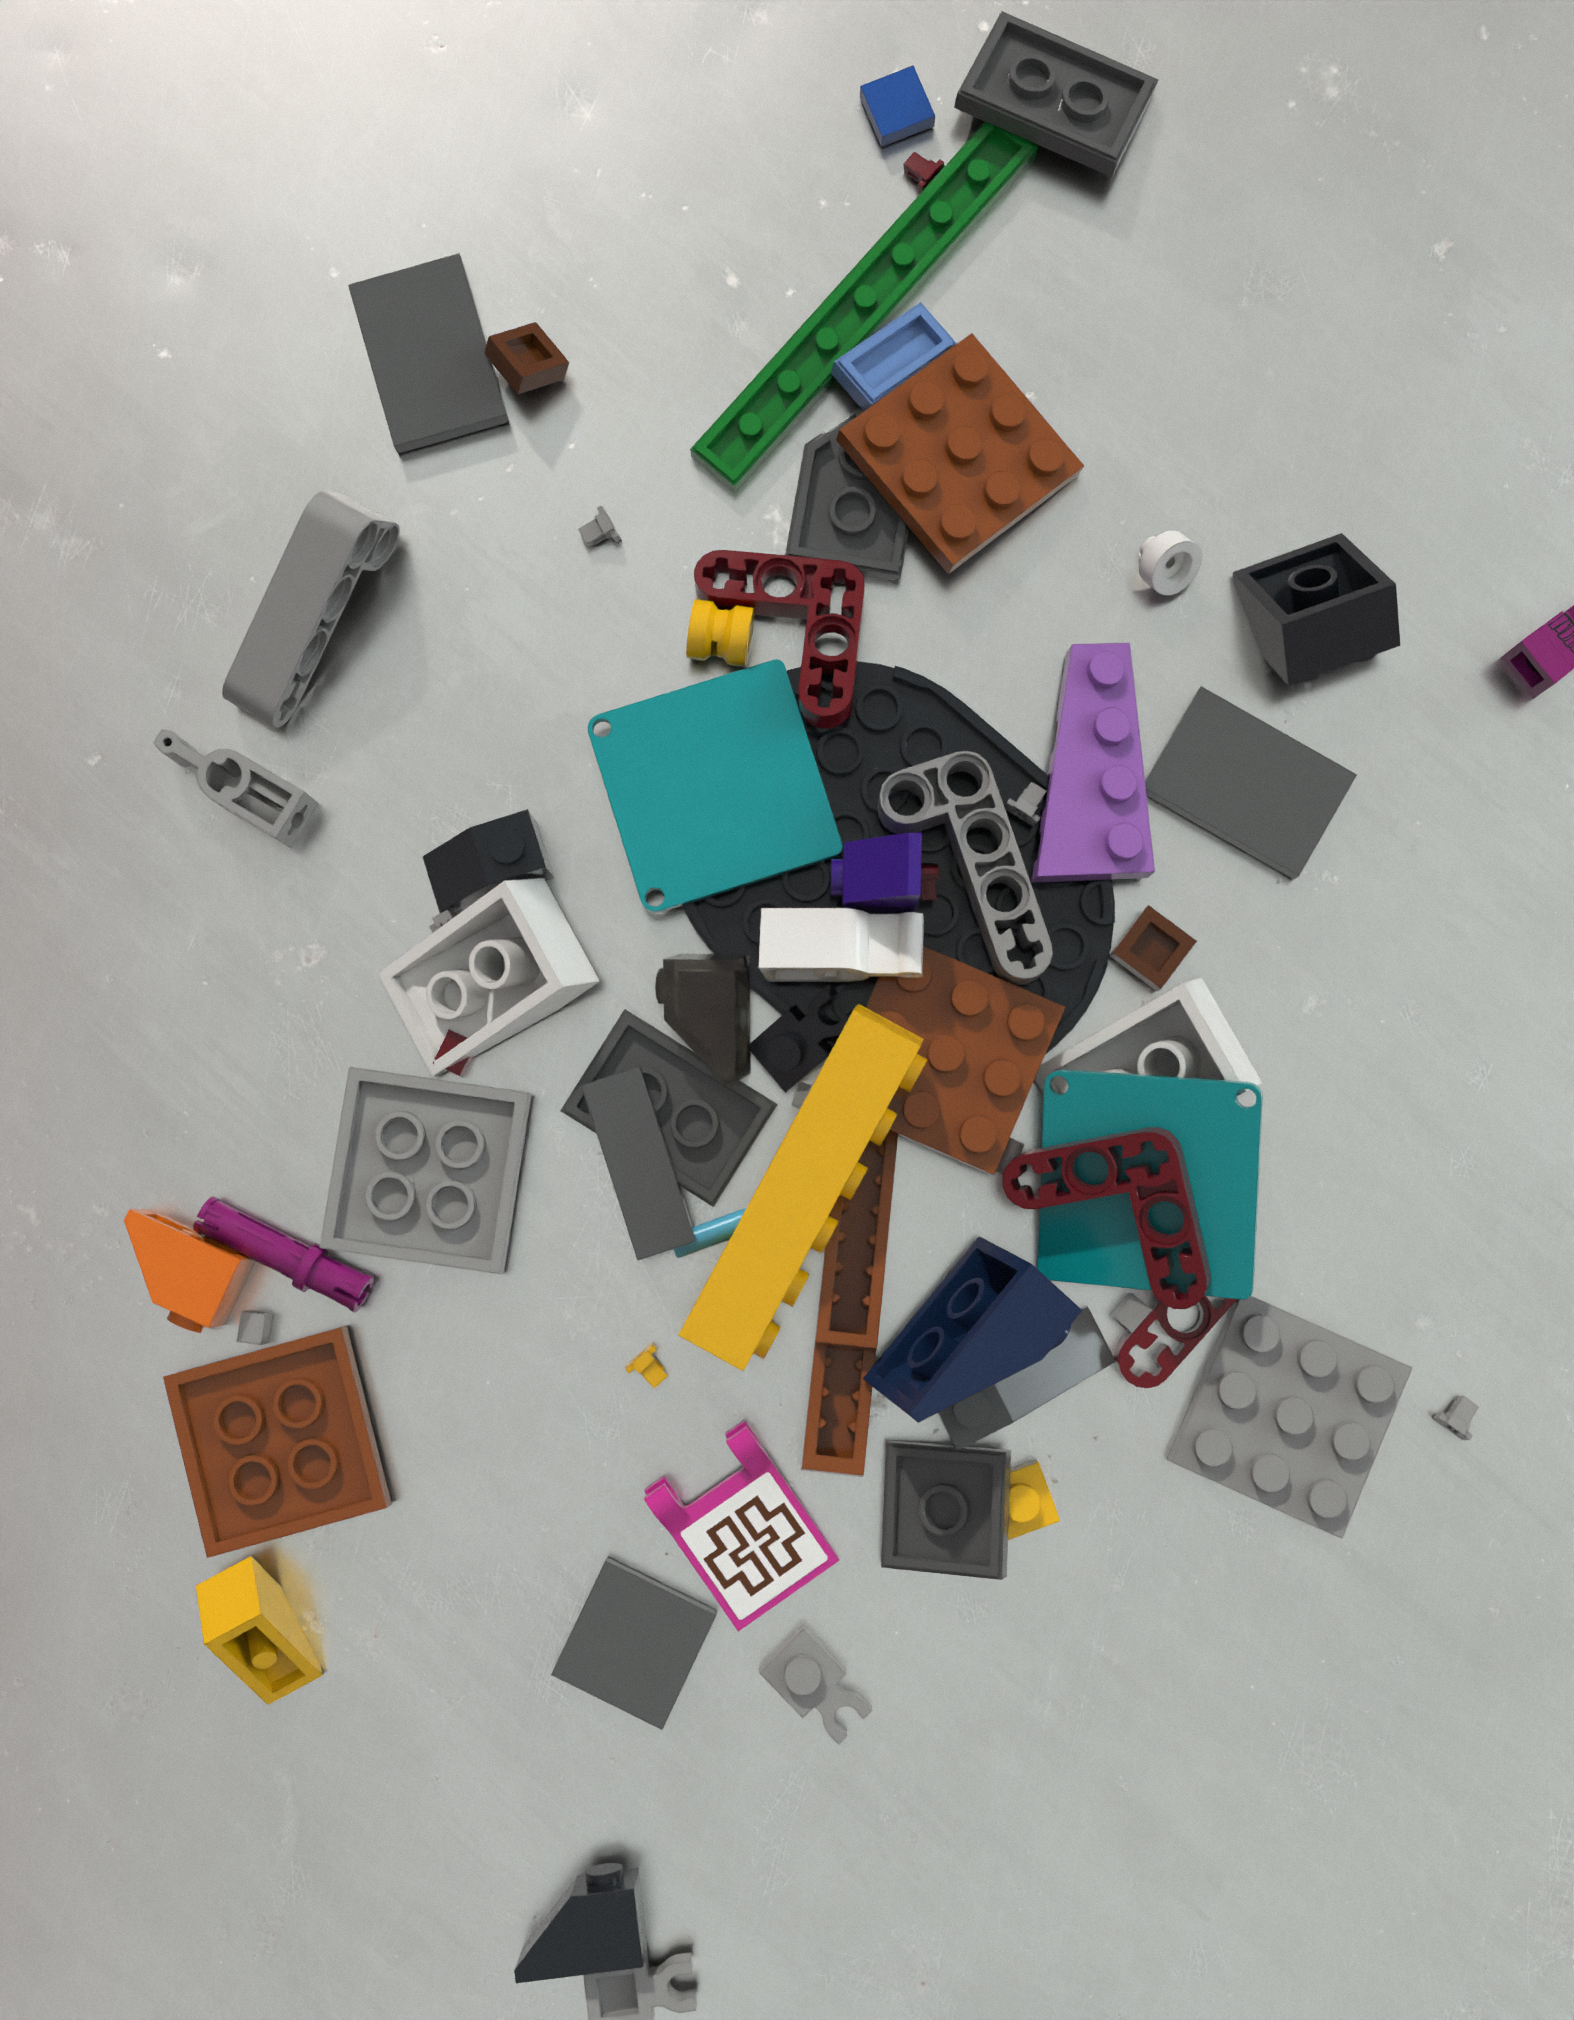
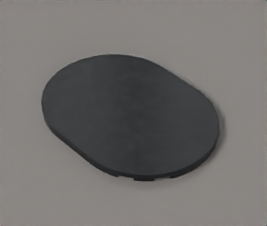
M857 661L852 709L849 717L843 724L834 728L821 729L810 725L802 717L842 841L843 850L844 842L896 834L883 826L878 817L877 809L882 784L890 775L948 754L970 751L978 753L989 764L1004 807L1010 798L1017 802L1031 782L1046 790L1042 798L1043 801L1034 813L1040 817L1035 827H1032L1006 810L1030 882L1032 881L1034 862L1038 858L1041 838L1039 829L1042 810L1046 805L1050 777H1047L1048 775L947 689L922 675L902 667L895 666L893 668L881 664ZM801 667L787 670L798 708ZM822 673L821 694L817 698L819 707H830V702L834 699L833 675ZM955 772L947 778L948 787L958 796L968 797L979 791L978 782L975 777L967 772ZM900 790L889 798L891 808L903 816L914 815L922 808L921 800L912 791ZM944 824L917 832L922 833L921 863H934L939 866V879H936L937 900H921L919 898L915 909L916 913H923L924 916L923 946L1000 978L992 966ZM982 827L974 828L966 834L968 845L976 853L991 854L998 849L997 838L989 829ZM843 850L838 857L832 859H843ZM831 859L683 905L685 914L694 930L710 952L780 1016L795 1005L806 1016L812 998L829 984L838 992L825 1005L826 1014L832 1020L840 1021L858 1004L864 1007L867 1006L879 976H869V978L850 982H768L758 968L761 908H842V896L830 895ZM1112 879L1031 883L1051 940L1053 954L1049 966L1036 980L1029 984L1016 986L1065 1006L1046 1053L1052 1050L1085 1014L1106 972L1115 923V899ZM994 884L987 888V901L995 910L1009 912L1017 907V895L1008 885ZM869 913V914H901V913ZM1022 918L1008 928L997 929V932L1001 935L1011 928L1015 947L1007 957L1010 962L1021 961L1024 969H1028V963L1036 956L1033 948L1023 949L1020 946L1016 932L1022 924H1027L1025 919ZM839 1035L825 1038L832 1048Z

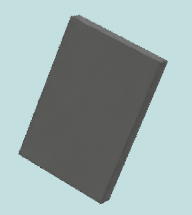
M1001 11L957 93L954 108L1113 177L1155 92L1159 79Z
M460 253L348 285L392 442L398 454L509 422L493 364L484 354L487 343Z
M1201 686L1147 776L1145 785L1146 795L1288 877L1296 879L1300 876L1357 774Z
M624 1009L560 1111L596 1133L581 1085L640 1066L679 1185L712 1207H715L778 1104Z

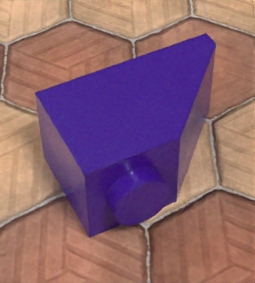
M909 832L844 842L843 859H831L830 895L842 896V908L857 909L867 913L915 912L921 896L922 833Z

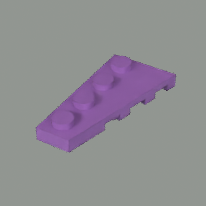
M1130 643L1072 644L1066 652L1056 724L1058 725L1054 751L1050 757L1047 776L1050 777L1046 805L1042 810L1039 834H1041L1038 858L1034 862L1031 883L1148 878L1155 872Z

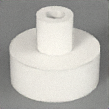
M1166 531L1157 537L1151 536L1140 547L1139 574L1142 580L1159 594H1176L1185 589L1197 575L1202 561L1201 550L1197 544L1179 531Z

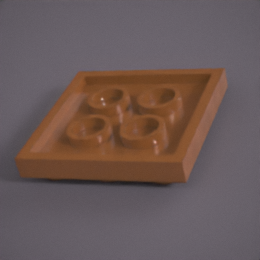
M973 333L839 429L836 438L839 445L948 574L1075 479L1084 467L1083 463Z
M923 946L922 977L879 976L866 1006L869 1010L924 1039L917 1054L926 1058L927 1061L911 1091L908 1092L898 1087L888 1105V1109L897 1113L889 1131L987 1174L994 1175L1065 1006Z
M347 1326L163 1376L207 1558L385 1509L392 1505Z

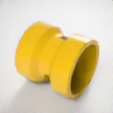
M695 599L688 628L687 658L705 661L711 655H716L717 657H722L728 665L746 667L752 640L754 608L736 605L731 610H720L713 601Z

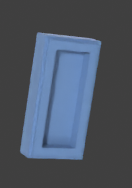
M920 302L835 360L830 373L861 409L865 411L957 343Z

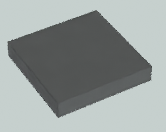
M893 1440L886 1442L881 1567L998 1580L1007 1577L1011 1450L964 1447L957 1451L954 1445Z
M607 1557L551 1675L663 1730L715 1620L717 1611Z

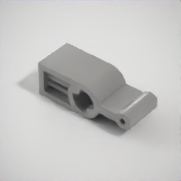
M161 730L153 742L161 753L178 765L184 767L191 765L198 769L197 783L201 791L209 799L289 848L292 847L319 804L305 791L231 749H217L204 757L197 753L195 748L170 730ZM229 774L237 778L241 775L240 783L235 789L227 785L223 787L224 780ZM263 798L282 808V812L280 813L263 803Z

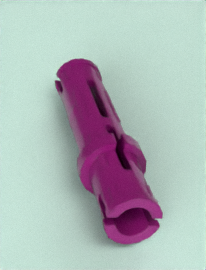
M214 1196L204 1203L197 1214V1217L204 1219V1221L197 1220L194 1222L193 1230L196 1233L214 1239L292 1279V1286L302 1292L312 1289L347 1307L354 1313L360 1309L370 1292L365 1287L371 1288L374 1278L372 1276L365 1275L328 1256V1249L319 1248L320 1245L317 1243L310 1247L234 1209Z

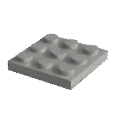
M349 1067L319 1248L504 1274L532 1094L529 1092Z
M1253 1296L1243 1300L1237 1299L1230 1308L1167 1460L1342 1539L1413 1367Z

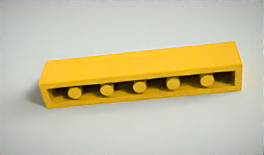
M860 1004L853 1009L678 1336L741 1371H744L753 1354L764 1360L781 1326L771 1321L781 1301L793 1307L810 1275L800 1269L810 1248L822 1254L839 1222L829 1216L839 1195L849 1200L852 1199L868 1167L859 1163L858 1160L869 1141L881 1146L897 1116L896 1112L887 1108L898 1087L908 1092L911 1091L927 1061L926 1058L917 1054L924 1040L923 1038Z

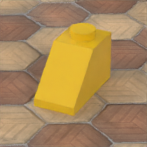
M252 1556L196 1585L204 1645L267 1705L323 1676L321 1665L282 1587Z

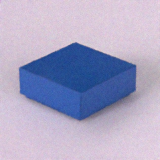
M914 65L860 86V99L881 147L934 127L935 114Z

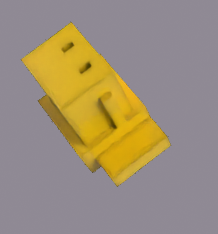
M652 1342L625 1366V1370L630 1374L635 1369L655 1388L668 1377V1373L653 1355L657 1350V1346Z

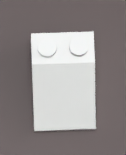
M544 878L504 880L378 973L432 1077L440 1076L448 1071L446 1068L467 1057L472 1058L551 1015L600 982ZM448 1030L467 1038L435 1061V1057Z
M1202 977L1176 986L1041 1064L1035 1077V1081L1043 1095L1047 1076L1061 1069L1243 1081L1254 1083L1257 1086L1262 1083ZM1056 1076L1052 1080V1087L1057 1093H1066L1068 1082L1065 1078ZM1250 1089L1240 1090L1238 1092V1096L1247 1092Z

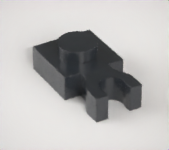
M831 984L823 988L812 998L806 1016L797 1005L791 1007L747 1046L785 1093L829 1056L832 1046L825 1038L840 1035L852 1011L849 1012L840 1021H835L828 1017L825 1005L828 1000L838 993Z

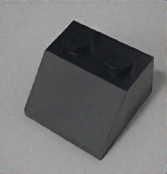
M1342 533L1233 572L1235 587L1262 655L1288 686L1298 682L1314 680L1323 673L1354 662L1370 660L1381 652L1400 646L1396 583Z

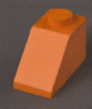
M129 1209L124 1223L152 1303L170 1310L167 1320L193 1332L201 1333L204 1326L212 1328L226 1325L255 1261L214 1239L198 1234L193 1229L149 1209Z

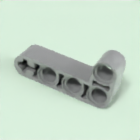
M320 491L313 496L306 505L226 676L222 690L223 698L275 728L282 727L299 705L362 570L375 571L386 563L398 541L399 525L348 495Z
M960 751L897 771L890 775L882 784L877 805L878 817L883 826L893 833L902 834L909 832L917 833L944 824L995 972L1002 980L1014 985H1025L1036 980L1051 962L1053 954L1052 944L993 772L987 761L978 753ZM955 772H967L975 777L978 782L979 791L968 797L958 796L948 787V776ZM900 790L912 791L921 800L922 808L914 815L903 816L891 808L889 798ZM979 827L989 829L997 838L998 849L991 854L976 853L967 843L966 834L968 831ZM994 884L1008 885L1017 895V907L1009 912L995 910L987 901V888ZM1022 918L1025 919L1027 924H1022L1016 932L1020 946L1023 949L1033 948L1036 956L1028 963V969H1024L1021 961L1010 962L1007 957L1015 947L1011 928L1001 935L997 932V929L1008 928Z

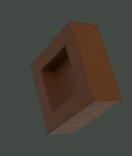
M536 322L489 336L484 353L517 394L564 380L569 365L567 358Z
M1148 905L1109 956L1153 989L1159 991L1197 941Z

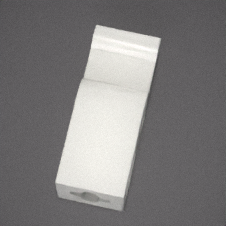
M761 908L758 968L768 982H850L869 978V976L922 977L923 913L916 912L869 914L862 910L850 908Z

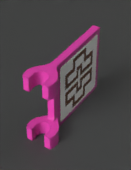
M743 1420L725 1433L727 1437L726 1443L743 1467L698 1499L684 1506L665 1475L644 1489L646 1504L659 1522L672 1535L738 1632L839 1561V1557L774 1465L746 1420Z

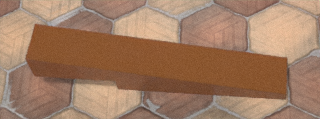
M888 1131L881 1146L870 1141L868 1142L858 1160L859 1163L868 1167L861 1183L851 1200L839 1195L829 1216L839 1222L824 1252L801 1471L854 1477L864 1476L872 1386L863 1378L875 1364L878 1346L898 1134Z

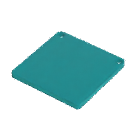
M770 660L597 714L589 721L587 726L588 734L638 894L647 911L652 913L664 912L838 857L842 853L843 845L785 665L781 660ZM599 722H607L611 725V731L605 737H598L594 734V727ZM652 890H660L664 894V901L659 906H650L646 901L647 894Z
M1063 1069L1049 1074L1044 1083L1042 1148L1147 1127H1160L1170 1131L1179 1140L1183 1150L1210 1266L1211 1282L1204 1296L1243 1300L1252 1295L1255 1275L1263 1109L1261 1089L1254 1083L1243 1081ZM1061 1076L1068 1082L1066 1093H1057L1053 1089L1052 1080L1054 1077ZM1242 1089H1250L1256 1095V1103L1249 1107L1243 1106L1238 1101V1092ZM1146 1141V1148L1139 1155L1122 1158V1145L1114 1146L1122 1160V1180L1129 1179L1125 1170L1130 1165L1149 1163L1153 1172H1159V1166L1164 1160L1169 1158L1166 1150L1156 1151L1152 1141ZM1084 1152L1078 1156L1075 1164L1076 1172L1081 1180L1090 1185H1098L1106 1181L1109 1174L1108 1165L1101 1155L1095 1152ZM1055 1157L1059 1167L1053 1172L1041 1174L1040 1187L1049 1180L1062 1178V1190L1068 1191L1069 1189L1062 1177V1157ZM1129 1192L1040 1208L1037 1269L1051 1281L1152 1291ZM1160 1201L1151 1207L1149 1212L1150 1221L1157 1231L1164 1234H1174L1182 1229L1184 1216L1178 1206L1169 1201ZM1185 1241L1173 1248H1157L1159 1255L1170 1250L1172 1253L1174 1269L1169 1276L1165 1277L1167 1284L1175 1283L1179 1286L1181 1293H1187L1191 1282L1197 1278L1195 1273L1188 1274L1183 1272L1179 1253L1183 1248L1191 1249L1190 1242Z

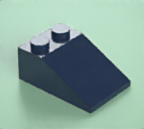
M979 1236L863 1379L919 1423L1043 1360L1051 1349L1056 1348L1066 1339L1071 1330V1324L1081 1313L1082 1309L1033 1264Z

